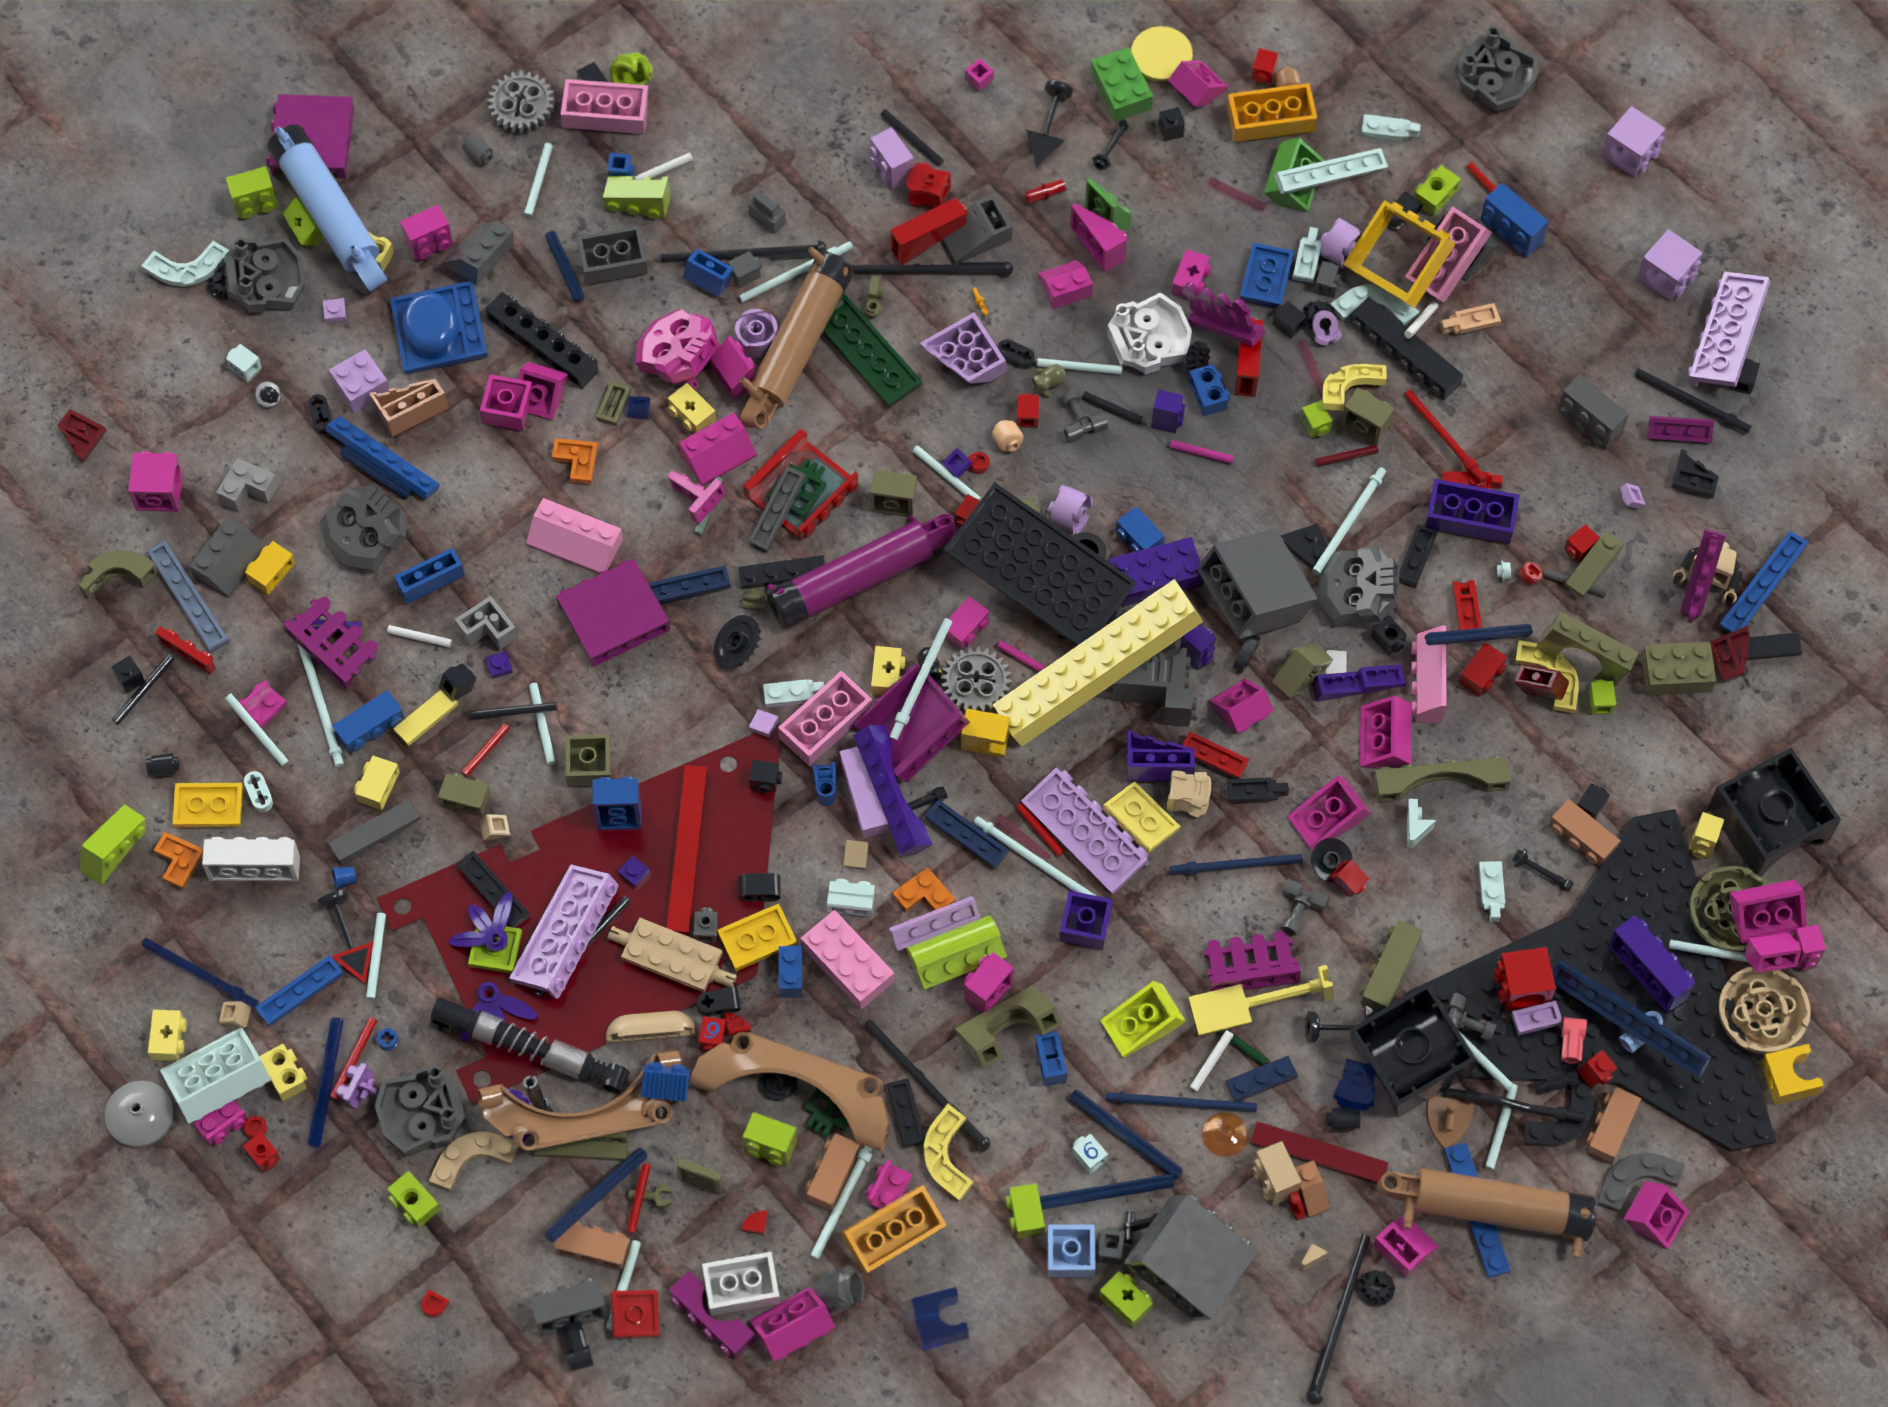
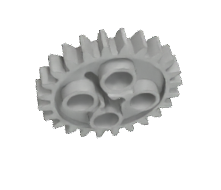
M520 71L519 76L512 72L511 78L504 75L505 81L498 79V86L492 85V92L488 93L489 99H487L489 113L492 116V120H496L498 126L503 124L504 130L511 127L512 133L516 128L519 129L520 133L523 132L524 128L531 132L532 126L539 129L538 123L545 125V118H551L550 112H554L553 105H555L554 93L551 91L550 84L546 85L545 79L539 81L538 74L532 78L531 72L523 76L522 71Z
M969 647L968 653L965 654L963 650H960V657L953 654V662L946 661L948 668L942 669L944 675L941 676V682H943L941 689L956 703L959 709L961 707L964 708V714H966L967 709L985 712V709H988L992 713L993 704L1010 693L1009 687L1012 686V680H1010L1011 672H1008L1009 665H1002L1003 657L996 659L997 652L989 655L988 648L982 653L980 647H977L976 652H973L971 647ZM963 668H969L971 671L968 673H964L961 670ZM989 669L993 673L985 674L983 671ZM968 688L970 691L963 693L960 689ZM984 689H988L992 692L990 694H984L981 691Z

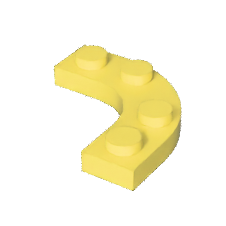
M1353 364L1341 367L1339 372L1330 374L1323 385L1322 409L1344 411V394L1349 387L1360 384L1386 385V365Z
M1518 640L1515 664H1525L1560 671L1569 680V685L1562 700L1554 699L1553 710L1575 713L1579 681L1574 666H1571L1564 658L1565 655L1561 652L1554 658L1537 649L1538 643Z
M947 1104L927 1132L924 1142L925 1163L935 1181L961 1201L974 1182L956 1169L950 1162L948 1146L952 1137L967 1118Z

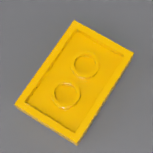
M175 783L173 827H241L243 784Z
M779 903L717 930L735 971L779 953V946L797 945V940Z

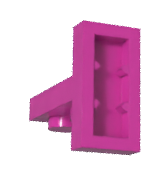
M672 471L667 476L672 488L694 501L688 511L692 520L698 524L703 521L726 495L722 482L716 478L705 489L698 483L696 485L693 484L682 473L679 475Z

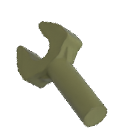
M658 1184L654 1191H645L643 1200H653L657 1208H666L671 1205V1200L661 1199L660 1195L662 1193L671 1194L672 1189L665 1184ZM629 1190V1199H634L636 1190Z

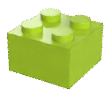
M266 166L226 177L238 220L250 218L263 212L268 213L278 208Z
M753 1112L743 1135L744 1151L753 1158L759 1159L762 1157L767 1159L772 1165L778 1167L784 1165L787 1167L797 1144L796 1127Z

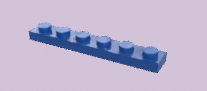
M340 416L327 424L326 432L424 499L438 491L440 484L343 417Z
M1789 531L1721 621L1719 628L1729 634L1747 626L1805 549L1808 542L1792 531Z
M1466 1142L1444 1149L1451 1173L1478 1177ZM1468 1220L1487 1278L1510 1273L1511 1270L1496 1226Z

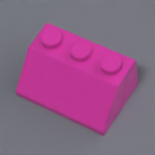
M734 412L679 442L680 455L701 486L708 484L715 477H720L757 456L745 427Z
M1394 695L1361 706L1360 767L1372 769L1391 767L1392 769L1411 764V703Z
M1796 880L1730 892L1731 913L1742 944L1748 943L1749 938L1788 932L1793 934L1797 928L1807 927L1804 889Z
M811 1287L749 1320L764 1349L773 1361L785 1358L790 1352L805 1347L810 1341L819 1336L826 1335L835 1328L826 1305Z

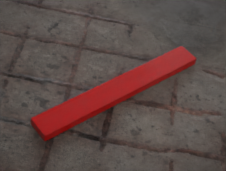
M685 765L667 919V929L689 935L707 777V767Z

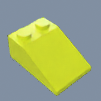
M1155 981L1149 983L1100 1020L1124 1058L1168 1035L1186 1022L1164 985Z

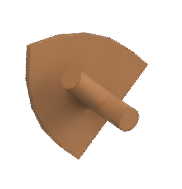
M1438 1096L1428 1100L1429 1125L1435 1138L1444 1149L1456 1143L1465 1134L1471 1123L1474 1103Z

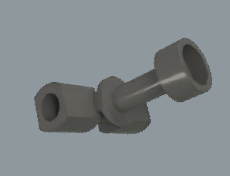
M1071 390L1062 396L1065 406L1071 407L1076 417L1074 424L1064 427V435L1069 443L1083 438V433L1089 431L1097 433L1108 429V421L1103 413L1091 418L1088 414H1083L1078 404L1080 396L1076 390Z
M1288 879L1283 888V895L1294 899L1293 902L1296 906L1290 918L1283 920L1280 929L1286 934L1296 936L1300 929L1298 921L1303 910L1309 909L1311 906L1324 912L1329 902V896L1316 890L1314 893L1302 889V884Z
M1454 993L1446 1011L1449 1013L1448 1015L1457 1028H1461L1462 1025L1480 1032V1038L1490 1041L1496 1024L1489 1021L1486 1024H1482L1466 1017L1467 1012L1463 1011L1466 997Z

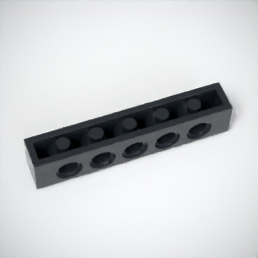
M501 292L485 308L489 321L552 368L567 373V379L580 389H583L599 373L598 361L593 355H587L578 344L569 342L562 332L553 330L547 321L537 318L528 307H522L512 295L508 296ZM558 349L563 350L562 352H555ZM574 361H578V362H579V363H577V364H571V363L574 362Z

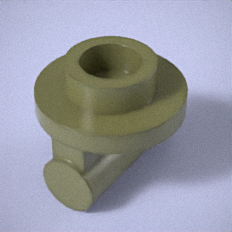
M749 589L748 592L744 593L743 608L765 610L766 595L761 593L762 590Z

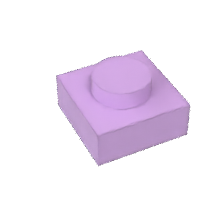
M344 298L323 301L326 323L347 320Z
M1626 483L1620 487L1623 494L1622 500L1627 506L1637 509L1645 506L1639 486Z

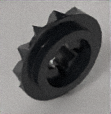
M222 268L219 272L214 271V275L209 277L207 286L213 297L227 300V288L225 287L224 290L221 285L222 280L225 279V271Z
M1319 299L1314 302L1310 301L1308 305L1304 306L1302 311L1307 315L1305 325L1313 330L1312 322L1316 311L1326 310L1336 317L1334 307H1331L1328 301L1321 302ZM1321 319L1319 323L1320 328L1328 329L1331 324L1330 319Z
M1195 341L1188 348L1185 363L1189 372L1209 365L1211 349L1208 348L1207 343Z
M764 1072L762 1076V1089L765 1095H768L772 1100L778 1099L783 1101L785 1098L791 1097L795 1090H797V1077L773 1072ZM777 1075L780 1076L782 1082H786L782 1085L781 1091H779L777 1085H773V1083L777 1082Z
M1374 1269L1373 1271L1366 1272L1360 1278L1358 1293L1361 1299L1368 1305L1383 1306L1392 1300L1395 1293V1285L1392 1277L1386 1274L1385 1271ZM1375 1279H1377L1379 1286L1384 1287L1380 1289L1378 1296L1375 1293V1289L1370 1288V1286L1374 1285Z

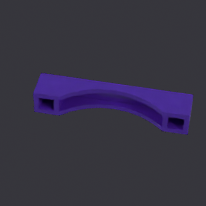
M868 725L854 734L853 737L900 855H917L932 846V842L925 825L909 807L897 784L892 765L893 745L885 725Z

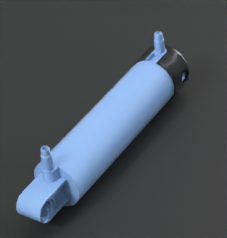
M297 124L288 125L283 128L277 127L275 133L268 140V151L272 154L278 167L282 169L343 268L348 272L357 271L369 291L374 290L388 280L375 260L379 254L378 246L318 154L304 128Z

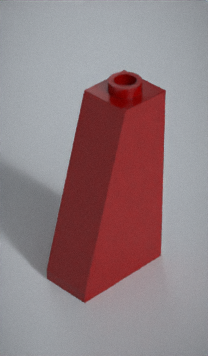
M954 198L890 229V251L899 265H905L966 225L968 215L966 206L963 203L960 204L958 199Z
M1251 318L1253 323L1263 326V320ZM1262 337L1254 346L1239 342L1234 395L1256 397Z

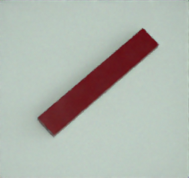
M1259 1121L1256 1122L1250 1141L1251 1145L1263 1149L1282 1141L1289 1157L1305 1162L1314 1161L1318 1166L1375 1184L1386 1173L1389 1162Z

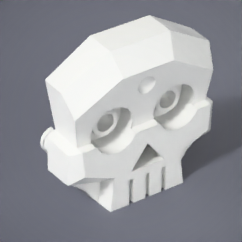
M1161 293L1138 304L1133 301L1117 305L1116 312L1108 323V338L1120 366L1134 367L1146 375L1159 371L1160 366L1174 365L1185 361L1186 353L1190 346L1192 330L1181 306Z

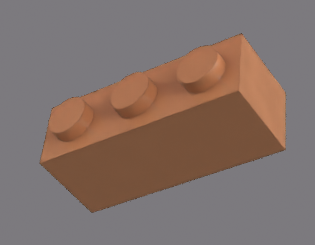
M1570 799L1552 816L1549 826L1556 835L1563 836L1568 840L1572 848L1579 849L1591 863L1597 864L1600 867L1619 846L1621 841Z
M1617 1087L1613 1094L1608 1092L1603 1103L1607 1108L1604 1113L1599 1112L1594 1123L1598 1128L1595 1133L1590 1132L1585 1143L1589 1145L1587 1154L1609 1164L1613 1163L1641 1098Z
M836 1133L832 1140H827L823 1152H826L823 1160H818L814 1169L816 1175L813 1180L810 1179L805 1188L808 1202L830 1211L833 1210L856 1162L860 1144Z
M576 1222L556 1240L554 1249L558 1255L623 1271L630 1248V1241L623 1233L613 1232V1234L604 1232V1229L591 1226V1228L583 1227L581 1223Z

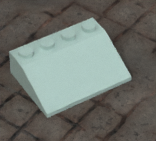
M242 1027L160 1070L188 1123L201 1119L204 1115L222 1108L225 1104L241 1098L244 1094L255 1088L262 1087L271 1080L262 1060Z

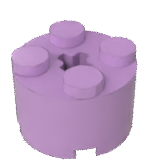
M1338 218L1330 232H1325L1321 237L1320 243L1323 245L1320 255L1343 269L1344 267L1347 268L1343 264L1362 236L1363 231Z
M751 309L745 311L735 324L736 342L738 341L741 344L746 358L765 357L778 332L777 322L771 314L765 313L764 310Z
M1062 485L1059 488L1058 497L1055 502L1052 501L1048 507L1047 513L1051 514L1049 521L1065 532L1075 535V533L1078 534L1083 530L1088 521L1089 515L1086 513L1088 508L1092 509L1093 498L1086 493Z

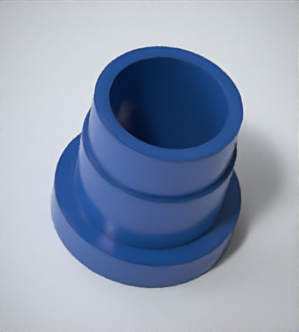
M353 866L343 868L332 867V876L336 889H341V886L356 883Z

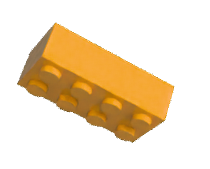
M1310 83L1228 94L1227 111L1234 142L1314 132L1316 130L1317 114Z
M920 1185L843 1230L840 1234L862 1272L868 1273L947 1225L925 1186Z

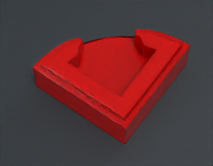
M724 1013L729 1037L741 1032H751L749 1023L742 1017L734 1013Z
M1298 1191L1290 1193L1288 1204L1297 1221L1305 1218V1213Z
M757 1211L749 1215L743 1222L741 1231L764 1235L768 1211Z

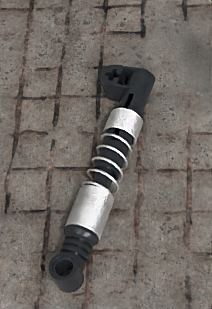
M438 997L430 1016V1026L437 1031L450 1034L454 1027L467 1032L469 1037L481 1040L483 1043L485 1042L489 1045L495 1043L497 1048L502 1046L508 1048V1052L511 1050L518 1052L519 1057L522 1054L526 1056L529 1053L531 1054L530 1061L535 1056L542 1058L541 1066L544 1065L547 1068L549 1067L578 1080H587L589 1077L591 1082L595 1080L596 1084L601 1082L602 1088L615 1094L622 1093L630 1071L621 1065L610 1063L608 1066H605V1062L600 1064V1060L595 1062V1058L584 1050L582 1051L571 1045L569 1046V1044L558 1042L556 1039L550 1045L548 1044L547 1036L541 1041L538 1040L536 1031L529 1033L525 1027L519 1029L515 1027L514 1023L510 1025L504 1023L503 1018L501 1019L481 1010L473 1011Z

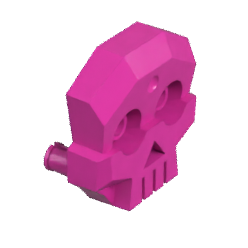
M676 309L655 319L637 341L635 364L640 372L659 375L662 380L673 384L682 381L684 385L688 383L696 390L699 384L695 377L720 346L716 328L709 318L699 314L690 315L682 309Z

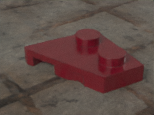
M71 409L67 411L58 424L59 430L83 463L106 433L104 426Z
M1748 626L1710 641L1711 651L1725 683L1746 673L1750 629Z

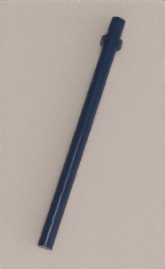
M1120 1091V1093L1106 1092V1101L1119 1102L1122 1105L1126 1102L1247 1112L1257 1111V1103L1128 1094L1125 1091Z

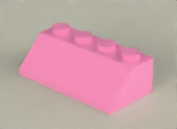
M566 79L561 108L562 128L645 134L648 85Z
M543 498L533 516L526 545L596 573H601L604 570H608L623 541L621 528Z
M1439 626L1418 633L1416 641L1411 644V655H1415V662L1411 664V675H1415V682L1412 681L1411 695H1415V702L1412 701L1411 715H1415V723L1441 724L1446 709V644L1429 646L1426 644L1424 637L1430 632L1446 631V626Z

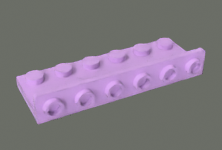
M1724 272L1722 280H1719L1717 284V295L1712 299L1711 313L1706 316L1705 331H1702L1700 334L1699 349H1696L1694 352L1693 366H1690L1688 370V378L1691 380L1692 387H1697L1699 382L1736 387L1770 285L1769 277Z
M1056 767L1021 802L1114 894L1144 865L1147 867L1150 864L1147 859L1149 855L1141 846L1136 848L1131 843L1133 839L1126 831L1121 833L1116 828L1118 823L1110 815L1106 818L1101 813L1103 808L1095 800L1090 802L1086 798L1088 793L1080 785L1074 786L1071 782L1073 778L1065 770L1061 772Z
M570 865L509 977L513 983L547 991L553 998H559L617 891L618 884L610 874Z

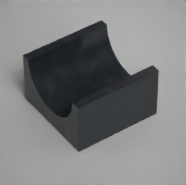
M1792 747L1717 786L1708 805L1713 816L1724 819L1723 831L1748 868L1759 877L1764 876L1773 864L1794 849L1816 839H1820L1823 844L1831 840L1841 821V818Z
M1429 983L1350 1028L1352 1044L1363 1054L1375 1072L1398 1117L1477 1071L1476 1057Z

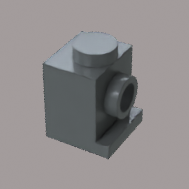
M1322 262L1314 293L1335 298L1336 289L1341 277L1338 274L1339 266L1336 263Z
M701 908L700 912L695 911V940L703 943L717 944L718 912H713L712 908ZM702 922H710L707 925L702 924Z
M1107 1227L1101 1230L1097 1262L1121 1264L1125 1232L1115 1227ZM1113 1244L1115 1246V1249L1107 1248V1245Z

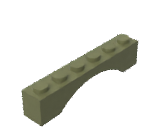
M1491 756L1483 760L1470 758L1463 762L1449 760L1443 764L1428 762L1422 766L1403 765L1400 768L1392 769L1391 767H1382L1375 770L1373 778L1377 803L1400 801L1416 787L1439 780L1465 782L1485 792L1508 790L1511 783L1507 757L1500 758V756Z

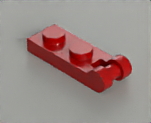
M1467 580V583L1452 581V592L1454 594L1459 630L1482 628L1475 581ZM1468 591L1469 594H1461V592Z

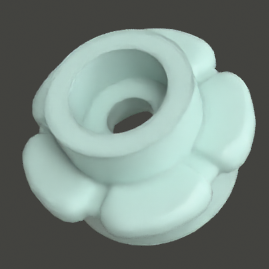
M1502 560L1501 565H1497V577L1502 578L1503 582L1511 579L1510 562H1503Z

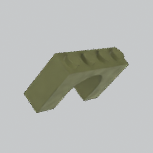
M1560 612L1544 629L1536 646L1537 649L1554 658L1565 648H1577L1592 654L1600 661L1594 679L1613 681L1614 687L1631 671L1639 653L1563 612Z
M1032 985L956 1027L955 1030L962 1047L983 1068H986L1003 1058L997 1040L994 1038L1002 1029L1018 1023H1027L1032 1025L1043 1036L1060 1027L1062 1023L1055 1006Z

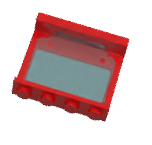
M800 428L743 485L744 496L764 511L769 501L768 494L782 476L786 466L790 463L800 468L805 459L809 458L811 460L809 468L813 462L818 463L816 472L821 466L825 467V472L820 479L827 483V487L806 518L803 519L789 511L782 524L784 528L802 541L806 536L809 537L813 534L820 522L827 520L830 512L835 507L838 508L849 493H853L857 489L859 479L856 471L850 475L807 441V433ZM809 481L805 486L806 490L814 494L816 488ZM799 498L796 499L793 505L801 508L806 506L808 501Z

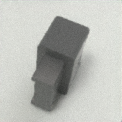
M759 190L748 203L749 215L764 224L771 233L776 234L786 224V212L780 207V204H775L762 193V190Z

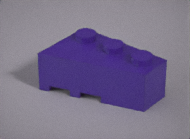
M1127 730V781H1170L1172 771L1194 774V748L1169 741L1164 743L1154 740L1152 736L1147 735V737L1134 734V731Z

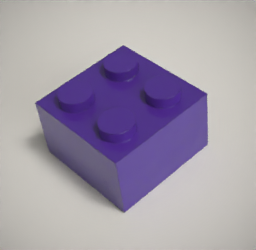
M1068 891L1059 941L1103 950L1113 899Z

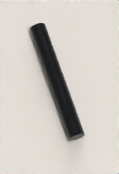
M1087 391L1082 396V399L1135 423L1140 424L1143 416Z

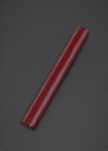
M1373 445L1316 458L1315 465L1319 467L1379 453L1378 446Z

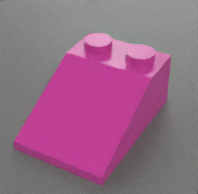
M1075 203L1071 205L1070 228L1103 272L1124 262L1128 241L1125 232L1119 230L1114 223Z
M1337 775L1287 817L1311 850H1313L1315 845L1321 840L1336 838L1354 828L1369 816L1371 811L1349 781Z

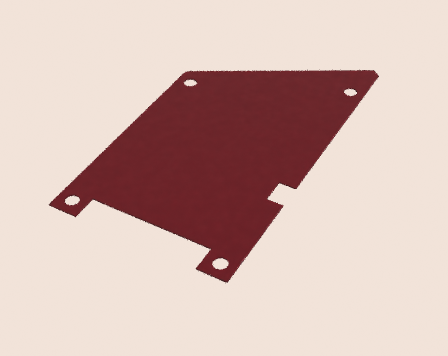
M774 729L769 738L753 733L639 783L642 803V829L597 830L593 804L531 830L539 847L537 851L511 862L508 861L501 844L477 854L530 913V917L516 927L522 929L516 964L570 865L608 873L617 882V891L601 920L624 896L631 901L582 953L575 970L572 972L565 989L558 999L553 998L547 991L538 998L533 993L535 988L513 983L509 979L511 973L469 967L468 962L472 947H457L449 944V939L456 934L476 931V926L469 916L468 908L470 905L474 904L483 909L492 923L495 913L494 908L456 867V863L377 897L384 914H386L391 930L394 931L424 918L464 1007L472 1010L479 1002L477 997L479 986L485 982L494 983L499 988L500 994L526 1003L538 1015L535 1020L523 1019L500 1008L506 1024L514 1023L515 1027L519 1029L525 1027L529 1033L536 1031L537 1039L540 1041L547 1036L548 1044L550 1045L556 1039L558 1042L569 1044V1046L571 1045L582 1051L591 1052L606 1045L607 1029L620 1016L682 1011L696 1005L698 997L704 992L622 960L621 956L625 946L608 940V934L612 932V926L631 934L639 918L667 928L685 765L707 767L689 935L685 936L694 939L695 911L700 912L701 908H712L713 912H718V929L764 910L765 902H744L738 899V876L742 874L768 873L775 792L762 793L757 789H750L749 777L752 760L778 763L780 750L778 731ZM730 756L736 759L737 767L735 770L726 772L721 769L720 761L724 757ZM632 856L650 870V873L636 888L618 875V871ZM397 900H409L411 902V910L403 915L396 913L394 904ZM702 922V924H704V925H707V924L710 923V922ZM717 935V944H705L722 950V956L718 963L719 969L722 970L723 964L730 960L719 935ZM759 962L740 969L736 974L737 979L733 983L734 986L752 980L757 975ZM715 981L713 983L710 982L705 992L719 990L727 986ZM489 989L484 992L486 998H490L493 995V992ZM482 1041L481 1043L487 1056L456 1071L471 1104L478 1102L477 1089L485 1088L478 1087L473 1082L474 1075L479 1071H486L491 1075V1082L486 1087L502 1084L505 1088H510L523 1082L528 1076L533 1078V1076L542 1074L551 1068H547L544 1065L541 1066L542 1058L535 1056L530 1061L531 1054L529 1053L526 1056L522 1054L519 1057L518 1052L513 1050L508 1052V1048L502 1046L497 1048L495 1043L489 1045Z

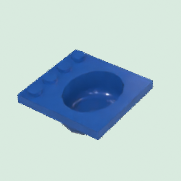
M471 281L390 298L405 375L488 357L475 288Z

